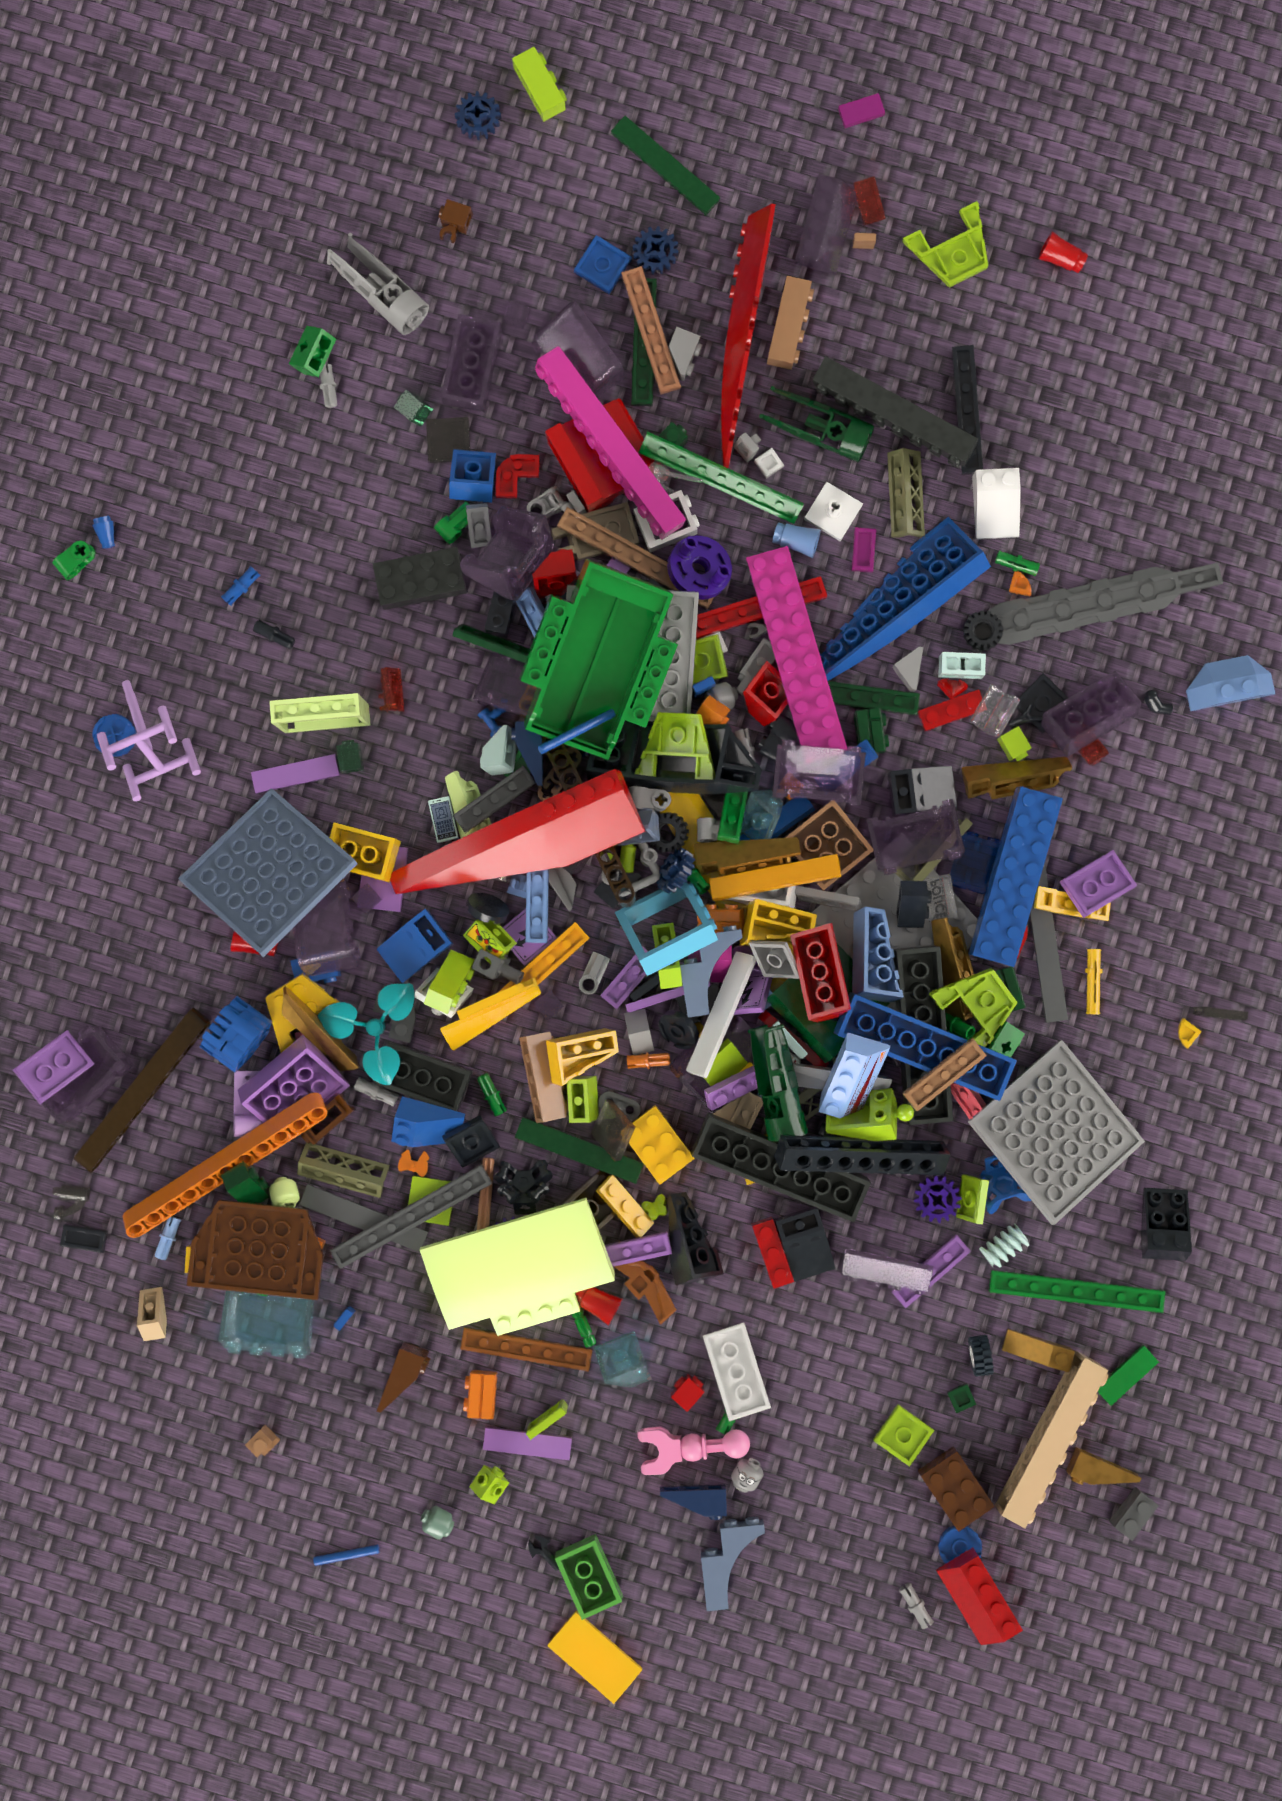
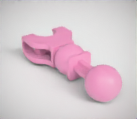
M662 1426L642 1428L637 1432L639 1441L653 1443L659 1451L657 1458L646 1460L641 1465V1473L644 1475H661L666 1473L675 1462H682L683 1458L694 1462L702 1457L707 1459L708 1453L725 1452L731 1458H741L747 1454L750 1448V1440L747 1434L737 1429L727 1432L723 1438L706 1440V1434H703L701 1437L698 1434L691 1433L682 1438L681 1435L671 1434Z

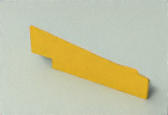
M535 977L456 1011L460 1020L440 1028L450 1048L456 1050L540 995L541 991Z

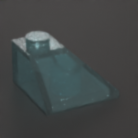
M771 790L751 791L745 807L741 831L750 840L771 839L781 815L783 801Z
M635 1332L594 1347L605 1384L632 1388L652 1380Z

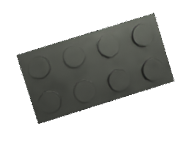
M457 547L372 563L380 605L383 610L467 594L460 552Z
M394 1042L388 1043L387 1046L393 1048L399 1054V1070L391 1085H383L374 1081V1084L432 1105L459 1111L473 1071Z

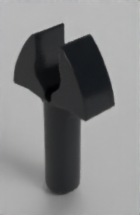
M535 1534V1538L541 1542V1548L534 1546L529 1539L528 1548L531 1557L533 1558L536 1554L542 1555L555 1571L560 1570L555 1556L547 1549V1544L550 1543L551 1539L541 1534Z

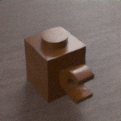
M449 199L446 200L445 206H441L438 216L443 227L439 234L441 240L444 239L445 234L449 233L452 235L450 241L454 243L457 232L467 234L473 216L470 206Z

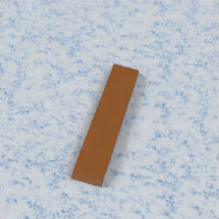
M464 1327L460 1350L588 1372L593 1350L592 1348L510 1334L497 1336L496 1332Z

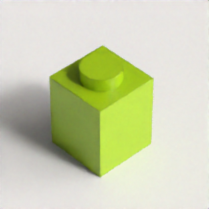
M1019 726L997 739L1009 761L1016 759L1017 762L1028 756L1027 751L1032 749Z

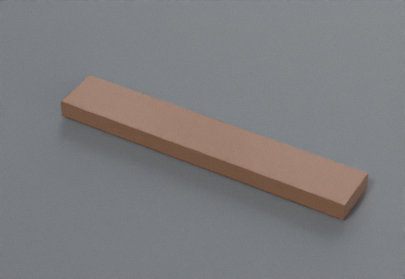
M642 266L621 272L660 395L680 389L681 385Z

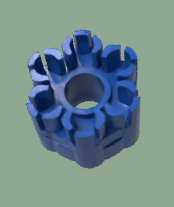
M238 996L219 1012L226 1018L217 1015L214 1021L220 1027L213 1022L208 1028L213 1033L210 1034L208 1031H205L202 1036L203 1041L199 1046L234 1073L252 1057L268 1035L272 1025L270 1019Z

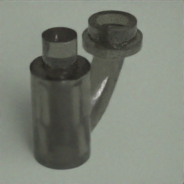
M65 1184L62 1187H54L53 1195L60 1196L61 1200L75 1201L73 1205L66 1209L64 1206L55 1207L54 1220L62 1222L64 1217L82 1209L85 1203L89 1201L90 1187Z

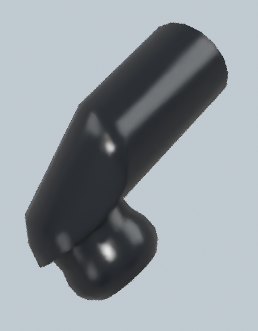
M1148 690L1145 693L1144 700L1151 712L1172 714L1173 704L1161 703L1155 690Z

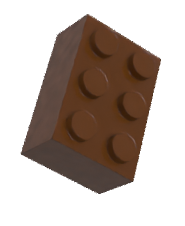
M954 1446L918 1470L920 1476L958 1532L995 1507Z

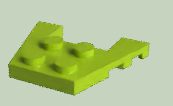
M977 201L959 211L968 229L967 231L933 248L929 247L921 230L904 237L902 240L904 245L949 288L988 268L985 241L982 234V222L979 215V203Z
M658 712L648 737L649 742L641 755L642 760L635 774L656 777L657 755L696 757L695 779L715 780L716 774L702 715Z
M991 968L929 993L941 1010H944L960 997L982 1027L972 1038L977 1044L984 1047L992 1042L994 1039L993 1035L999 1026L1004 1024L1017 1004L1010 991Z

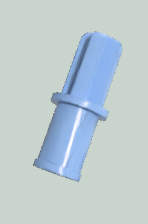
M173 1216L167 1219L162 1234H159L161 1238L155 1252L156 1258L161 1260L167 1259L172 1243L176 1241L175 1235L181 1219H176Z

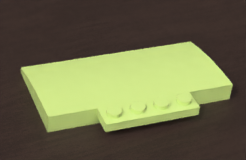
M587 1198L420 1247L430 1282L449 1330L490 1318L496 1334L499 1336L580 1312L575 1292L615 1281L613 1266Z

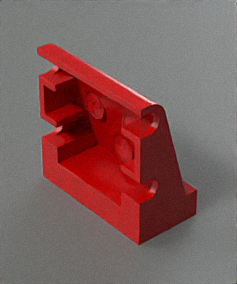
M621 398L604 404L603 407L638 453L644 438ZM573 419L564 424L558 423L545 431L548 445L587 513L602 509L611 504L613 499L621 494L625 496V490L622 485L615 482L611 470L608 466L602 464L599 454L588 445L586 436L582 431L577 430ZM638 453L654 476L663 474L657 461Z

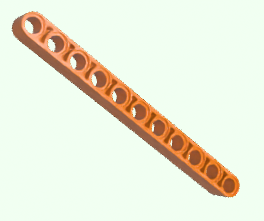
M310 1093L128 1209L123 1214L127 1236L131 1238L142 1236L224 1183L221 1177L223 1173L243 1161L250 1167L322 1121L327 1116V1109L321 1094Z

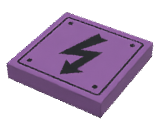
M526 909L503 927L517 942L511 950L524 966L557 939L548 927L547 943L525 942Z
M763 974L750 975L734 1015L764 1012L773 978L764 977Z

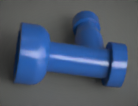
M504 703L492 711L486 708L478 714V717L483 719L490 728L491 738L502 727V725L498 726L494 719L503 712L508 711Z

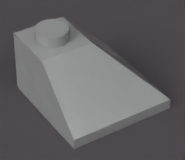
M749 942L764 977L799 979L796 961L787 942Z

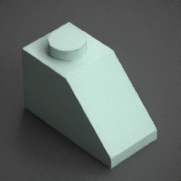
M503 725L482 749L480 768L492 776L514 772L517 745L516 741L512 740L511 727Z

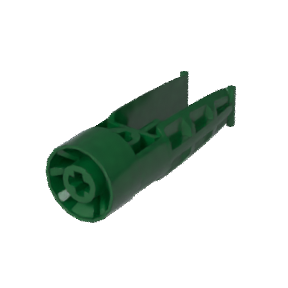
M771 386L770 389L774 393L830 416V419L827 421L810 413L806 419L805 426L822 432V438L760 414L759 417L762 420L807 442L858 463L860 462L874 429L873 424L815 400ZM834 413L851 420L848 428L839 421H833ZM840 426L842 434H837L836 437H833L834 433L831 430ZM827 435L834 442L842 441L839 450L822 443Z
M784 1024L769 1028L768 1025L748 1029V1033H751V1048L759 1096L762 1097L766 1116L764 1121L768 1141H779L781 1135L803 1136L808 1133L804 1111L801 1110L797 1091L799 1089L786 1036L782 1029Z

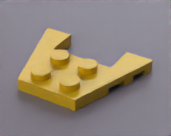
M303 973L265 997L281 1053L295 1042L290 1032L296 1029L282 1015L283 987L287 986L316 1015L325 1007L340 1002L326 993L323 988Z

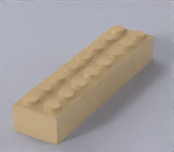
M1078 1351L1075 1352L1070 1372L1063 1374L995 1503V1507L1001 1516L1023 1528H1026L1027 1524L1033 1522L1036 1515L1034 1511L1038 1504L1041 1505L1043 1503L1048 1484L1051 1485L1056 1478L1055 1471L1058 1465L1064 1463L1067 1456L1065 1452L1068 1446L1074 1444L1077 1438L1076 1431L1078 1427L1085 1423L1088 1416L1086 1413L1088 1408L1095 1404L1098 1398V1394H1096L1100 1386H1104L1108 1379V1370L1100 1363Z

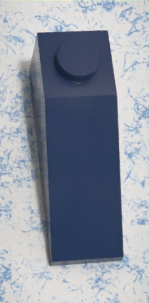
M524 721L515 722V727L511 728L512 740L516 741V745L538 787L544 788L543 754L538 750V746L542 744L543 736L525 730Z
M725 1485L660 1487L661 1497L704 1517H709L711 1520H720L722 1516H727Z

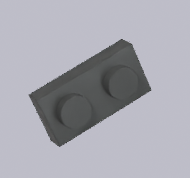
M487 503L466 505L471 548L492 546Z

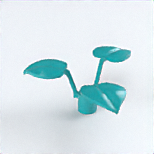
M409 983L391 984L384 987L378 995V1005L385 1012L380 1019H371L367 1023L355 1021L357 1009L345 1002L331 1004L318 1014L324 1029L334 1038L343 1039L350 1036L354 1030V1025L366 1027L367 1032L375 1036V1050L367 1051L364 1054L363 1067L374 1081L383 1085H391L400 1066V1057L396 1050L388 1046L379 1049L380 1035L385 1031L384 1021L388 1014L394 1021L403 1020L409 1015L415 999L414 986Z

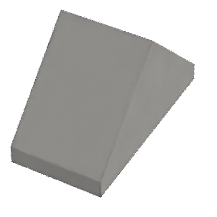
M923 647L916 648L892 667L909 692L914 693L917 690Z
M645 1009L624 1013L633 1055L654 1051Z

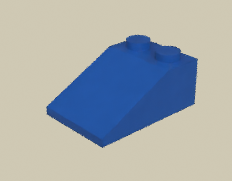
M402 1096L394 1118L391 1142L409 1147L446 1144L442 1136L464 1124L465 1113Z

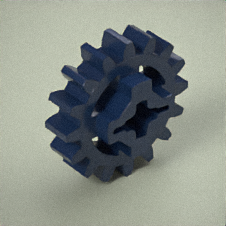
M476 91L474 97L468 93L467 100L461 98L462 105H456L458 112L455 113L456 124L458 128H461V133L464 135L468 132L469 139L476 135L477 140H480L481 135H484L487 139L488 132L495 134L494 126H500L501 112H498L500 110L499 104H495L494 97L488 100L487 93L480 96L479 91Z
M657 226L656 231L648 227V233L642 230L641 238H635L636 244L633 245V251L635 252L633 258L635 260L638 259V267L644 265V272L651 269L652 275L655 274L656 270L663 274V268L670 270V263L676 264L674 256L679 254V250L676 249L678 241L673 242L674 234L667 235L668 229L661 232L659 226ZM645 244L646 250L642 254L641 249ZM669 247L670 253L667 257L665 251Z
M683 848L680 850L675 849L674 854L670 853L667 859H664V864L659 867L661 877L656 882L658 884L657 887L668 894L671 892L675 893L677 888L681 889L684 883L687 882V878L691 876L692 869L695 866L692 864L695 861L693 854Z

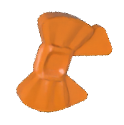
M406 1150L401 1154L398 1170L400 1172L405 1170L417 1172L419 1176L424 1177L428 1171L427 1161L430 1157L423 1151L417 1162L411 1160L410 1151Z

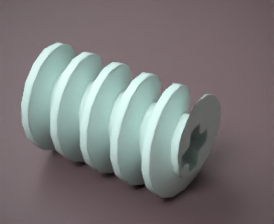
M1015 1223V1229L1007 1226L1009 1234L1004 1231L1000 1232L1002 1239L996 1236L993 1237L995 1244L989 1241L986 1242L988 1250L983 1247L979 1248L992 1267L994 1264L1002 1267L1000 1259L1008 1262L1007 1254L1015 1257V1248L1020 1252L1023 1251L1021 1243L1029 1246L1027 1238Z

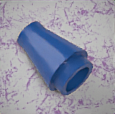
M110 516L93 519L94 524L92 526L102 548L115 547L114 523L111 521Z

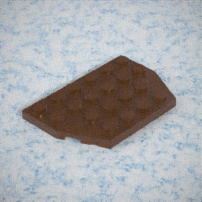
M218 1200L213 1211L191 1242L186 1286L318 1300L324 1254L308 1210Z

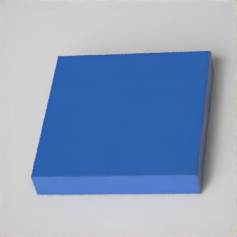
M596 235L573 271L610 295L622 276L621 272L626 270L632 261V257Z

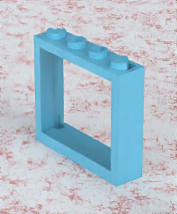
M686 882L681 889L677 888L675 893L671 892L670 894L659 889L636 901L631 907H624L615 912L647 976L718 940L714 932L717 926L704 906L699 894L697 895L692 883L688 884ZM688 898L702 924L645 953L632 925Z

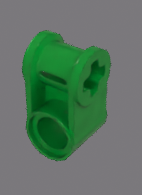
M76 541L67 550L59 554L52 563L66 580H70L93 561L96 555L95 549L84 541ZM82 548H84L85 555L83 556L81 551Z

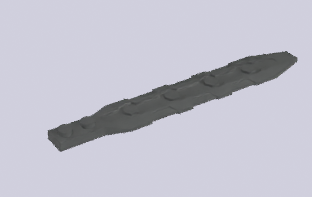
M1218 563L1179 572L1152 567L1134 571L1130 575L1113 579H1100L1079 587L1062 588L1050 591L1049 594L999 603L988 611H991L993 615L996 614L997 618L1002 621L1003 635L998 644L1011 645L1032 640L1033 637L1055 632L1063 633L1075 630L1076 627L1097 622L1114 621L1119 617L1165 609L1178 595L1223 584ZM980 623L975 627V634L980 639H986L991 635V628L986 623Z

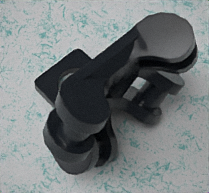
M546 1160L536 1162L530 1170H516L510 1163L500 1162V1170L494 1175V1179L501 1184L497 1193L501 1197L505 1196L506 1201L510 1205L513 1204L516 1215L536 1213V1204L540 1201V1196L549 1193L550 1190L545 1183L552 1179L553 1174L547 1169L548 1164ZM507 1174L512 1175L511 1180L507 1177ZM522 1205L530 1207L529 1209H520Z

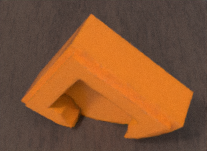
M1014 571L1009 592L1031 596V585L1028 579L1021 572Z

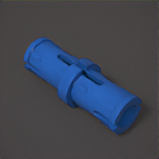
M250 566L239 579L233 581L234 584L221 596L222 599L232 606L243 593L246 594L249 591L247 588L261 575Z

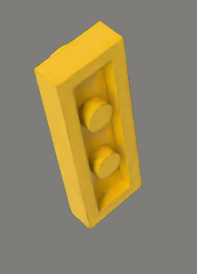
M610 1175L597 1188L596 1192L636 1238L642 1237L654 1224L614 1175Z

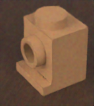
M265 1424L245 1446L256 1457L261 1453L265 1456L280 1439Z

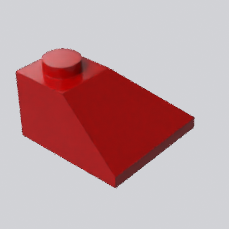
M560 549L556 552H551L532 574L535 591L539 599L545 598L550 594L561 596L562 591L577 577L573 549Z
M768 661L764 662L744 689L743 694L748 713L765 727L778 718L788 702L779 671Z

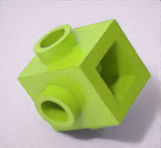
M484 1465L469 1487L481 1500L495 1504L509 1482L504 1477L505 1473L496 1466L491 1468Z

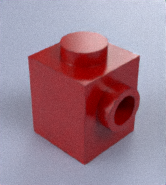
M687 1374L685 1378L681 1376L673 1385L675 1389L671 1393V1398L688 1412L705 1393L702 1387L704 1383L695 1375L691 1377Z

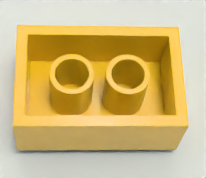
M333 823L329 838L358 863L350 872L390 883L391 873L394 869L401 841Z
M656 1105L621 1130V1134L659 1185L695 1159Z

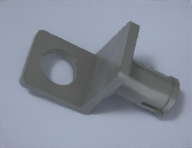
M483 949L479 951L472 966L474 970L491 979L504 977L515 984H519L524 976V972L509 966L510 958H499ZM483 957H488L491 960V966L487 970L483 969L480 965Z

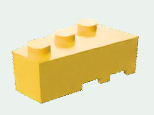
M754 899L747 907L742 933L743 938L740 945H749L750 941L791 942V934L815 928L817 915Z
M607 1028L546 1040L551 1081L553 1084L560 1086L565 1085L570 1079L577 1075L580 1076L585 1073V1070L598 1065L619 1052L616 1030Z

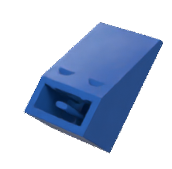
M424 909L376 950L399 980L404 983L454 943L431 913Z

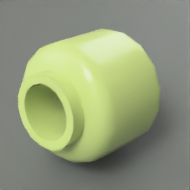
M279 1177L269 1187L272 1205L295 1207L300 1199L296 1182L292 1179Z

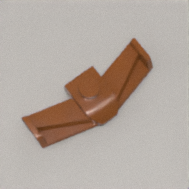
M637 1261L614 1266L630 1278L624 1284L638 1300L644 1295L646 1296L660 1325L676 1311L659 1277V1273L652 1265H648L644 1261Z

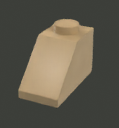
M162 1287L140 1290L137 1327L143 1340L166 1338L167 1318Z

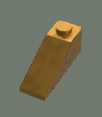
M1010 1329L1006 1331L1001 1349L1068 1373L1070 1372L1075 1351L1068 1346Z
M1076 1447L1066 1470L1071 1476L1070 1479L1081 1485L1084 1482L1096 1485L1137 1483L1141 1481V1477L1137 1473Z

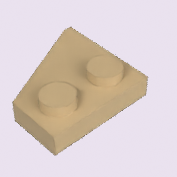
M749 1092L725 1104L713 1114L751 1129L763 1105L761 1097Z

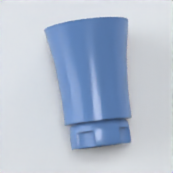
M778 523L772 543L779 544L781 547L788 546L791 550L813 558L821 529Z

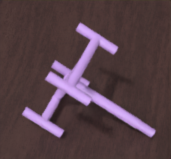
M129 680L123 681L122 686L137 733L110 745L105 732L98 733L97 738L108 770L116 768L112 753L135 743L154 766L153 769L134 776L130 764L123 766L133 801L141 800L138 784L186 763H189L193 775H199L201 770L189 738L182 740L185 755L162 764L153 752L149 737L165 731L170 744L177 742L166 706L158 707L162 722L146 729L131 682Z

